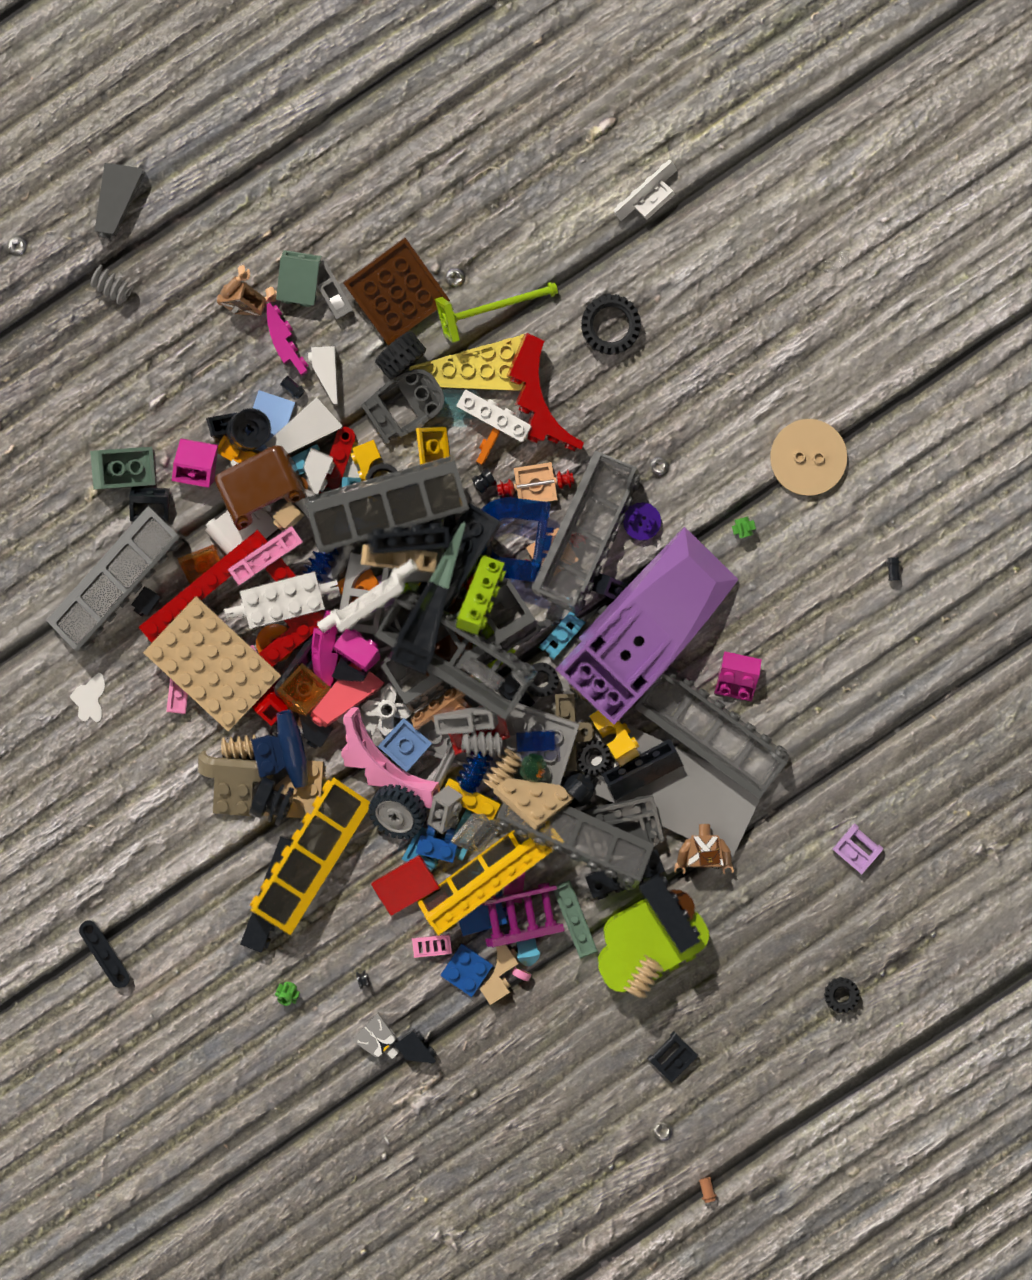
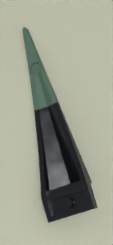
M465 522L461 523L450 543V547L447 548L395 640L396 642L388 658L423 674H426L433 657L444 604Z

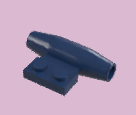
M292 710L280 711L277 713L278 737L266 735L250 739L260 778L279 773L285 767L293 787H304L309 782L307 757L301 732Z

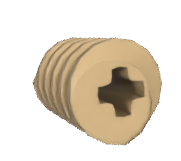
M245 735L244 741L238 736L236 742L230 737L228 743L224 737L222 738V758L232 759L233 756L234 759H239L241 755L242 759L246 760L247 755H249L250 759H254L251 740H249L247 735Z
M507 748L503 749L507 755L501 754L500 756L502 762L495 761L498 767H491L494 773L487 772L486 775L489 780L483 779L492 789H495L496 786L507 778L513 779L512 773H517V767L523 765L520 757Z
M645 954L644 956L647 961H639L643 967H636L639 974L632 973L631 975L635 980H628L627 982L630 984V987H623L639 998L647 997L644 991H651L648 984H655L652 977L659 978V974L656 971L662 972L664 970L657 961Z

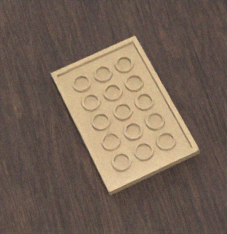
M197 596L143 652L227 731L242 718L281 676L278 671Z

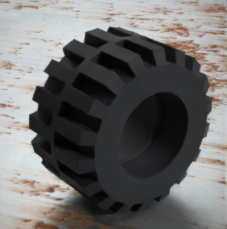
M412 331L406 332L377 356L375 363L391 380L401 375L425 354L426 348Z

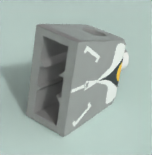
M379 1012L352 1039L354 1043L376 1058L384 1052L392 1060L399 1053V1050L392 1045L397 1036Z

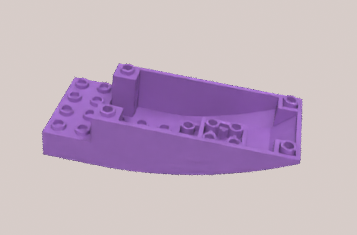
M683 527L579 637L581 640L580 644L561 662L556 670L612 724H615L693 639L733 588L738 578L690 531ZM636 636L644 638V644L640 647L634 645L633 641ZM623 650H629L631 653V657L627 661H623L620 658V653Z

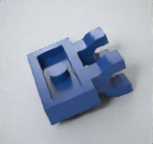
M428 825L426 835L420 834L416 854L453 863L458 843L453 842L456 829H448L445 840L434 838L436 829Z

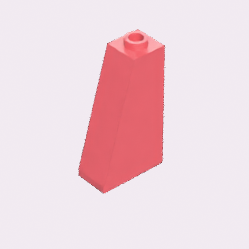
M352 662L349 665L360 672L362 670ZM371 672L368 673L362 682L337 680L310 715L312 721L316 725L326 728L346 714L352 707H356L379 691L384 682Z

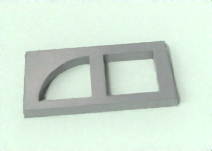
M350 553L339 610L349 605L352 597H361L369 591L354 588L357 579L365 571L374 568V566L362 565V555ZM384 568L381 582L390 577L391 569ZM385 605L379 609L376 608L373 626L355 624L350 630L355 629L360 633L376 635L382 623Z

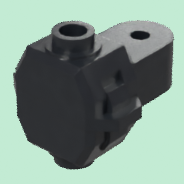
M586 772L584 774L570 775L566 778L563 776L561 786L574 797L573 801L567 806L577 808L586 804L590 805L592 802L589 799L593 796L594 785L592 783L594 779Z

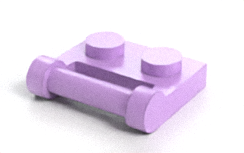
M854 823L832 850L860 874H863L884 848L881 845L875 844ZM851 836H856L872 850V853L868 855L850 840Z

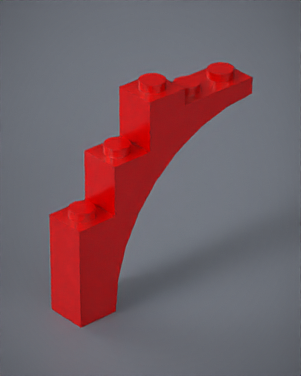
M526 333L521 340L506 377L511 378L510 382L520 386L521 383L523 384L515 406L519 407L518 410L528 415L530 412L532 413L528 421L531 429L527 434V440L537 443L538 441H544L547 436L548 441L555 444L561 442L565 444L564 448L573 452L576 449L581 450L584 442L572 436L559 425L544 401L539 382V362L544 340Z

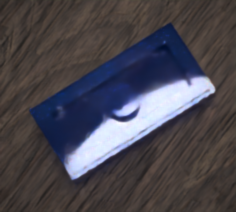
M555 730L516 732L517 752L556 750Z

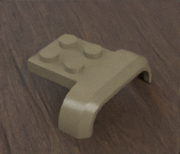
M203 750L198 755V772L205 777L214 778L213 813L251 816L249 811L253 801V782H261L263 777H259L256 761L215 758L208 756L206 750ZM274 774L265 777L271 779Z

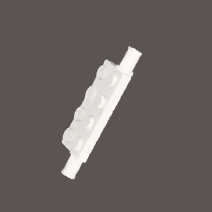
M410 559L401 567L394 568L391 576L342 610H332L330 615L317 623L318 627L324 633L334 625L340 631L352 628L357 620L367 618L372 613V610L383 607L391 597H398L403 592L405 577L418 570L417 565Z
M315 572L240 591L242 603L239 606L224 609L225 614L233 612V614L227 615L226 619L229 621L244 616V618H247L249 629L323 610L325 609L322 601L323 595L339 592V587L330 588L331 586L338 585L337 580L320 584L317 582Z

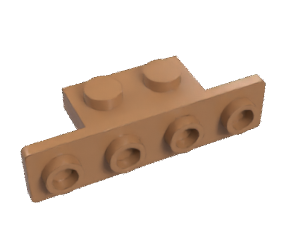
M454 687L447 690L437 700L430 702L421 711H417L411 717L413 727L417 730L430 720L434 722V715L473 707L464 698L466 694Z

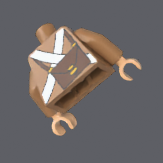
M241 265L238 267L239 275L223 286L221 294L217 296V303L220 306L223 305L234 314L261 316L263 308L267 305L268 301H277V291H274L273 287H269L265 290L266 297H264L246 282H241L250 278V269L245 271V266Z
M699 824V835H692L690 839L685 840L679 850L677 862L674 866L675 873L677 868H682L683 874H685L686 867H721L723 874H725L726 868H730L731 872H734L731 851L725 841L719 839L718 835H710V824Z

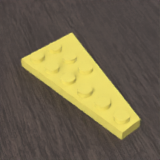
M524 334L410 367L409 371L415 369L428 371L434 376L441 388L521 391L523 384L521 383L520 386L510 382L511 378L506 376Z

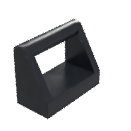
M131 487L129 494L130 522H134L140 516V514H135V503L164 504V515L162 516L169 522V488ZM151 517L148 521L158 523L153 517Z
M342 656L332 677L337 680L362 682L372 667L367 672L364 670L360 672L349 666L348 664L351 661Z

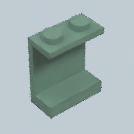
M283 250L280 259L276 300H281L285 304L294 302L300 303L304 307L314 306L317 298L315 295L318 270L322 256Z

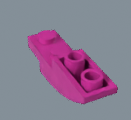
M268 303L267 322L275 349L285 365L292 361L303 376L308 373L306 367L309 365L303 357L299 358L295 352L298 349L292 340L290 342L287 341L293 337L291 334L293 328L288 321H282L280 318L282 312L278 306H272L271 303Z
M325 610L323 619L330 615L331 611ZM336 625L325 633L320 628H314L311 650L314 674L318 685L326 690H330L331 684L334 682L332 674L338 664V653L333 651L338 629Z

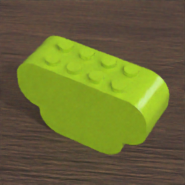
M646 898L609 918L603 929L607 946L601 950L597 961L599 972L606 985L614 991L626 992L627 990L623 987H630L627 981L635 980L631 974H639L636 967H643L639 961H647L644 954L657 961L664 969L662 972L668 969L673 971L680 967L679 963L686 960V962L695 959L697 957L696 954L706 947L709 940L708 928L700 914L695 910V914L689 922L691 927L695 925L701 936L698 937L700 942L681 954ZM656 971L659 974V978L663 976L661 971Z

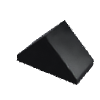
M237 412L206 418L210 435L213 439L227 435V424Z

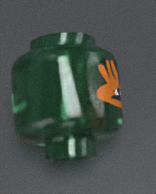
M530 753L523 758L519 773L526 781H541L544 777L547 763L543 756Z

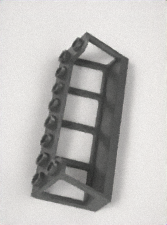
M509 579L498 585L500 587L496 598L492 597L491 602L494 603L493 606L501 602L502 606L507 609L520 604L525 614L502 630L497 628L488 613L485 615L487 622L494 631V635L487 640L499 644L506 652L541 630ZM460 611L453 614L454 619L457 620ZM440 623L436 643L450 635L458 648L461 645V642L454 633L455 631ZM475 646L469 651L464 649L462 655L455 662V666L471 676L497 658L482 648ZM389 656L379 663L411 713H414L453 687L427 670L429 673L428 678L408 691L403 692L397 682L406 676L407 669L405 666L388 659Z
M408 589L398 596L375 636L393 647L400 633V630L392 626L393 621L402 607L413 610L421 595L414 590ZM443 611L440 622L465 639L450 662L433 653L427 670L506 720L512 714L538 672L534 670L532 665L518 660L515 654L507 653L499 644L487 640L482 633L479 632L478 635L456 628L457 620L453 618L451 613ZM469 641L497 658L482 683L455 666V662ZM501 662L513 668L512 676L523 683L512 702L487 687L488 682Z

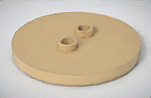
M816 419L798 420L787 425L776 436L770 452L771 468L776 479L787 490L804 496L818 495L835 486L844 474L847 464L846 446L840 434L829 424Z

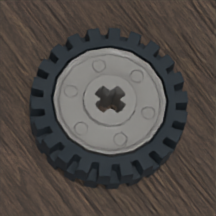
M389 784L388 787L385 785L376 792L369 804L368 814H371L370 819L374 820V826L379 825V831L385 830V835L388 836L390 833L392 838L398 836V839H403L404 837L409 839L414 837L422 828L427 817V809L424 807L425 803L423 800L419 801V795L414 796V791L408 792L407 787L404 786L401 789V786L397 784L395 787L393 784Z

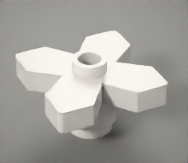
M388 683L381 689V702L368 700L361 706V709L367 716H380L378 729L384 736L394 729V717L407 719L412 714L405 703H395L397 690L391 683ZM385 706L391 707L390 713L384 711Z

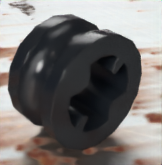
M366 970L363 973L356 972L360 989H363L364 986L370 987Z

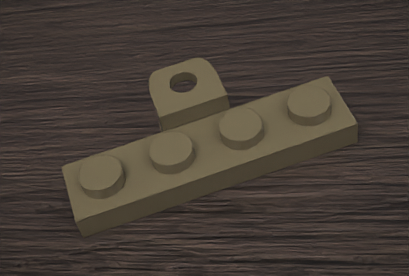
M555 694L556 716L576 722L575 694ZM577 722L580 723L565 771L578 770L577 742H586L594 739V725L592 723ZM584 728H586V729L588 730V734H587V735H584V734H583V729H584Z

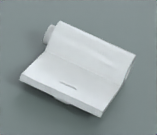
M259 509L251 513L253 519L251 525L240 531L235 527L228 511L217 520L215 518L211 519L206 524L207 529L205 531L227 555L257 529L265 538H268L278 527L273 523L274 520L266 511Z

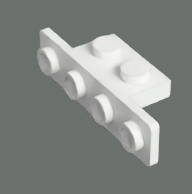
M668 160L662 164L640 187L633 190L629 197L617 205L614 213L620 221L634 209L647 220L675 195L674 191L664 183L677 171L673 161Z
M468 390L464 391L457 403L458 408L516 440L524 441L531 429L530 424L515 417L516 413L507 408L505 410L498 407L499 404L489 399L486 401Z

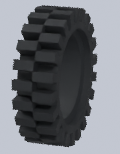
M617 294L601 295L597 299L592 300L586 307L582 316L581 330L587 344L592 349L599 351L601 354L616 355L625 352L635 343L640 333L641 318L637 308L626 297H621ZM603 308H618L628 318V332L619 341H603L594 331V317Z

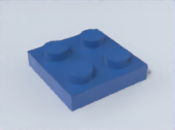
M461 943L440 976L472 997L493 967V964Z

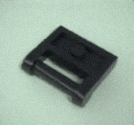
M675 1031L670 1034L671 1037L653 1055L650 1054L647 1057L671 1083L698 1057V1054ZM677 1042L680 1046L661 1064L658 1060Z

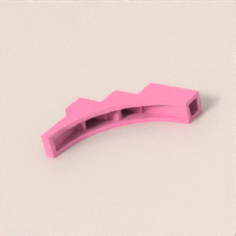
M352 707L343 718V723L346 726L347 742L341 752L344 766L365 768V777L367 778L368 785L383 787L387 785L388 787L389 784H393L395 787L397 784L401 786V789L405 786L408 788V792L411 790L415 792L414 796L419 795V801L423 800L425 803L424 807L431 808L433 796L440 792L439 782L411 775L387 759L369 737L362 722L359 708Z

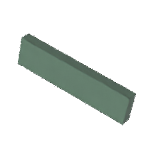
M567 880L555 885L557 890L553 891L579 958L598 952L571 881Z

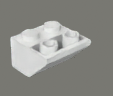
M311 448L304 463V469L313 492L318 495L319 491L323 492L327 480H325L326 474H331L335 462H332L333 457Z

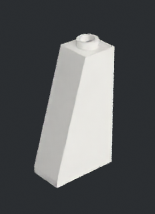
M315 398L265 443L266 449L279 445L287 453H290L340 429L342 425L321 401Z

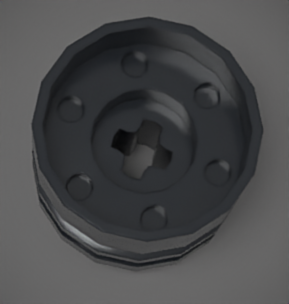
M254 408L243 409L235 414L228 422L226 428L227 439L230 444L237 450L244 452L254 451L265 444L271 433V424L266 414ZM246 427L251 431L248 435H246V432H243V429Z
M263 777L253 799L249 814L261 819L265 812H269L268 822L271 823L274 815H276L275 825L280 826L287 817L293 803L294 788L289 787L287 793L283 794L286 785L282 784L279 790L276 791L274 790L276 781Z

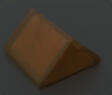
M214 544L178 558L189 584L193 583L221 560L217 546Z
M301 664L277 689V693L289 710L306 716L328 693L331 687L304 664Z

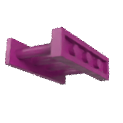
M549 882L538 884V888L498 897L494 894L481 905H488L493 932L491 938L485 939L487 947H498L563 932V924L556 923V920L553 918L549 891L557 890L556 886L549 885ZM539 893L542 895L546 917L545 925L540 927L536 924L531 895ZM523 897L529 926H527L526 930L521 931L518 928L513 899ZM506 901L511 928L509 934L505 935L500 932L495 903Z

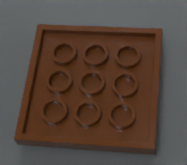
M405 237L343 282L387 345L437 310L435 299L443 297L450 301Z

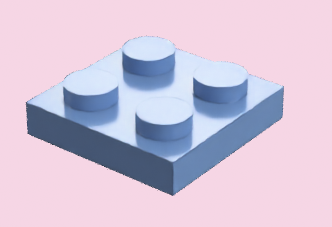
M403 718L378 747L407 772L432 743Z

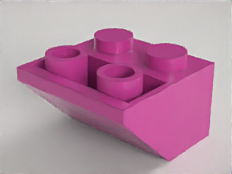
M181 438L173 463L172 481L209 488L215 480L218 445Z
M346 629L333 646L337 653L365 672L381 658L379 649H377L378 645L371 640H364L362 634L355 629H352V631Z
M724 651L714 694L752 702L760 676L762 659Z

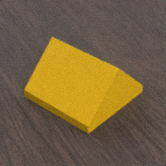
M446 427L416 428L420 465L450 456Z

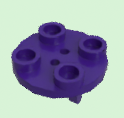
M645 502L636 503L625 512L626 516L623 521V527L633 539L640 541L648 540L659 531L661 516L658 510L651 504Z

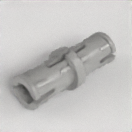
M353 546L343 547L338 558L334 560L335 564L327 576L328 578L339 581L343 571L348 566L350 553H354L356 548Z

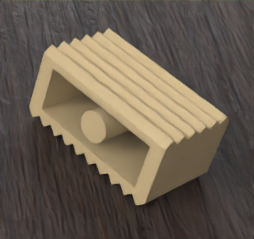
M287 501V504H284V507L279 509L276 515H273L275 519L273 523L283 531L294 526L304 514L293 503Z

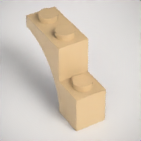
M363 545L361 564L394 569L401 567L412 559L418 567L417 572H434L437 553L413 550L372 554L368 552V545Z
M507 944L496 947L497 963L494 972L480 987L481 992L490 1005L510 993L509 987L511 985L505 976L501 978L500 975L516 966L518 960L515 949L512 948L510 950Z

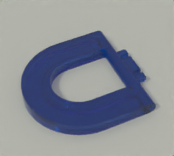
M506 497L496 499L482 508L483 511L499 521L519 519L538 522L533 561L504 558L499 556L492 548L490 558L504 563L503 570L506 571L504 579L535 582L542 566V559L547 556V553H544V551H549L552 545L553 536L547 535V533L554 532V528L547 527L551 507L550 502Z

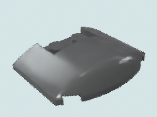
M653 795L635 797V799L599 807L594 806L581 811L654 844V847L660 841L661 843L664 841ZM582 826L589 855L605 858L612 839ZM616 842L610 860L631 859L641 856L643 853Z

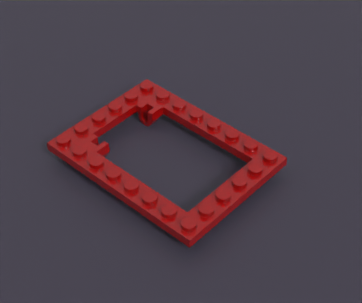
M257 529L139 626L140 630L153 643L196 596L202 600L232 576L228 570L229 568L268 542L267 539ZM281 557L265 567L276 582L296 577L295 573ZM325 610L300 615L292 619H285L284 622L289 628L258 654L273 667L313 634L314 628H319L317 623L323 619Z

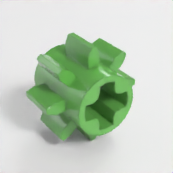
M749 517L736 519V525L732 526L734 535L738 534L739 539L752 536V530L756 529L754 520L750 521Z
M285 982L284 985L279 984L275 996L278 997L277 1000L280 1004L289 1006L291 1002L296 1004L300 991H297V986L294 983Z

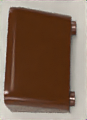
M279 445L272 446L220 472L215 477L217 488L235 527L239 531L251 525L253 521L251 513L283 497L291 503L299 502L307 497L296 463L287 451Z

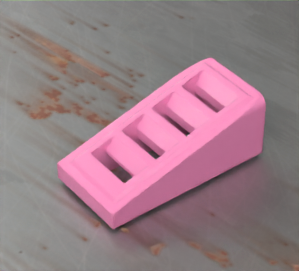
M450 934L412 938L414 958L452 954ZM443 939L445 941V950H442L441 940ZM433 940H437V951H434ZM426 941H429L430 943L429 952H427L426 949ZM418 942H422V953H419Z

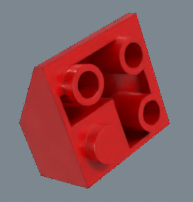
M279 679L252 706L256 713L271 726L277 722V713L288 710L299 698L295 693L287 700L277 697L275 695V685Z

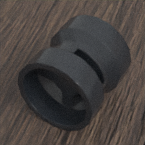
M487 468L482 471L481 475L471 478L481 494L486 492L488 487H493L497 484Z

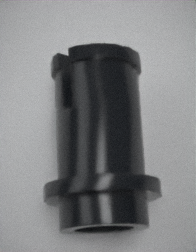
M286 376L280 383L281 386L293 395V398L299 399L305 392L303 386H299L289 376Z
M890 557L886 562L888 564V581L901 580L899 565L901 561H899V557Z

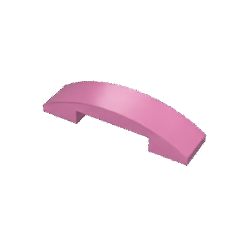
M291 526L228 570L237 584L240 585L303 541L293 526Z

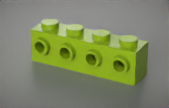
M482 556L457 618L456 628L478 635L480 628H485L487 622L485 615L486 613L490 614L494 604L491 602L492 597H497L500 589L497 586L498 582H503L506 571L503 570V562Z

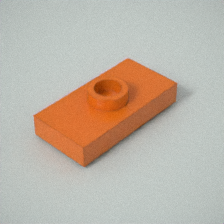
M493 427L488 439H483L479 447L481 452L476 463L484 465L500 434V430Z

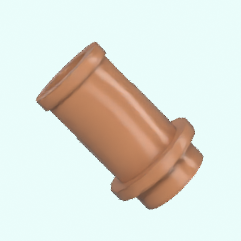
M711 1177L700 1179L699 1182L703 1193L702 1200L705 1203L715 1201L717 1194H714Z

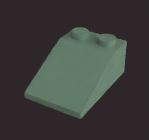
M152 447L90 451L93 490L156 485Z

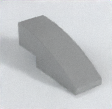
M322 259L318 270L317 286L335 318L338 319L353 309L325 259Z
M484 706L434 715L436 735L493 729L498 724L497 714Z

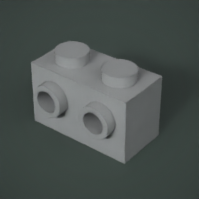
M450 786L445 787L434 795L428 824L441 834L451 827H455L459 821L458 815L462 808L463 795Z

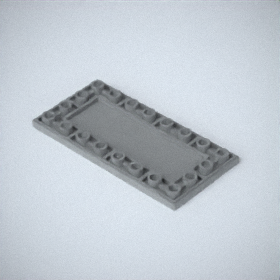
M626 724L630 730L628 734L630 739L634 737L640 746L637 748L639 754L663 743V741ZM676 747L675 749L683 763L682 767L616 801L605 780L598 781L593 793L613 803L635 799V797L653 795L661 826L688 839L692 835H699V824H710V835H718L719 839L725 841L731 851V859L760 801L759 798L712 764Z

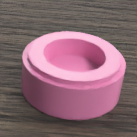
M515 966L511 972L512 975L525 981H529L532 975Z

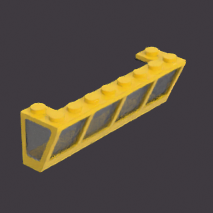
M334 777L332 781L327 780L323 786L322 791L324 793L322 797L317 796L312 806L314 809L312 813L309 814L307 812L303 818L302 823L304 825L302 829H297L291 838L294 840L290 847L286 846L281 854L283 859L280 864L276 862L270 871L273 873L270 880L266 878L260 887L263 890L259 897L255 895L250 903L252 907L251 912L290 936L369 810L370 801Z
M525 821L521 823V824L524 825V826H527V827H529V828H532V827H531L528 823H526ZM549 821L537 829L538 832L563 843L562 838ZM512 830L511 833H507L441 882L437 890L419 899L417 902L427 921L439 936L553 850L547 845L541 846L536 844L534 839L529 837H520L516 834V831Z

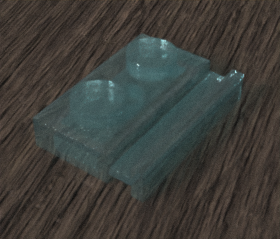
M442 389L444 404L437 417L476 418L457 407V403L465 390ZM468 390L469 392L477 395V390Z

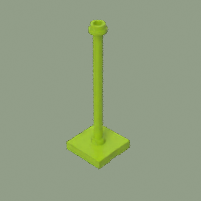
M550 282L547 283V287L458 313L453 312L451 303L443 297L435 299L444 336L451 342L460 341L456 326L458 320L548 294L553 297L555 294H558V289L555 283Z

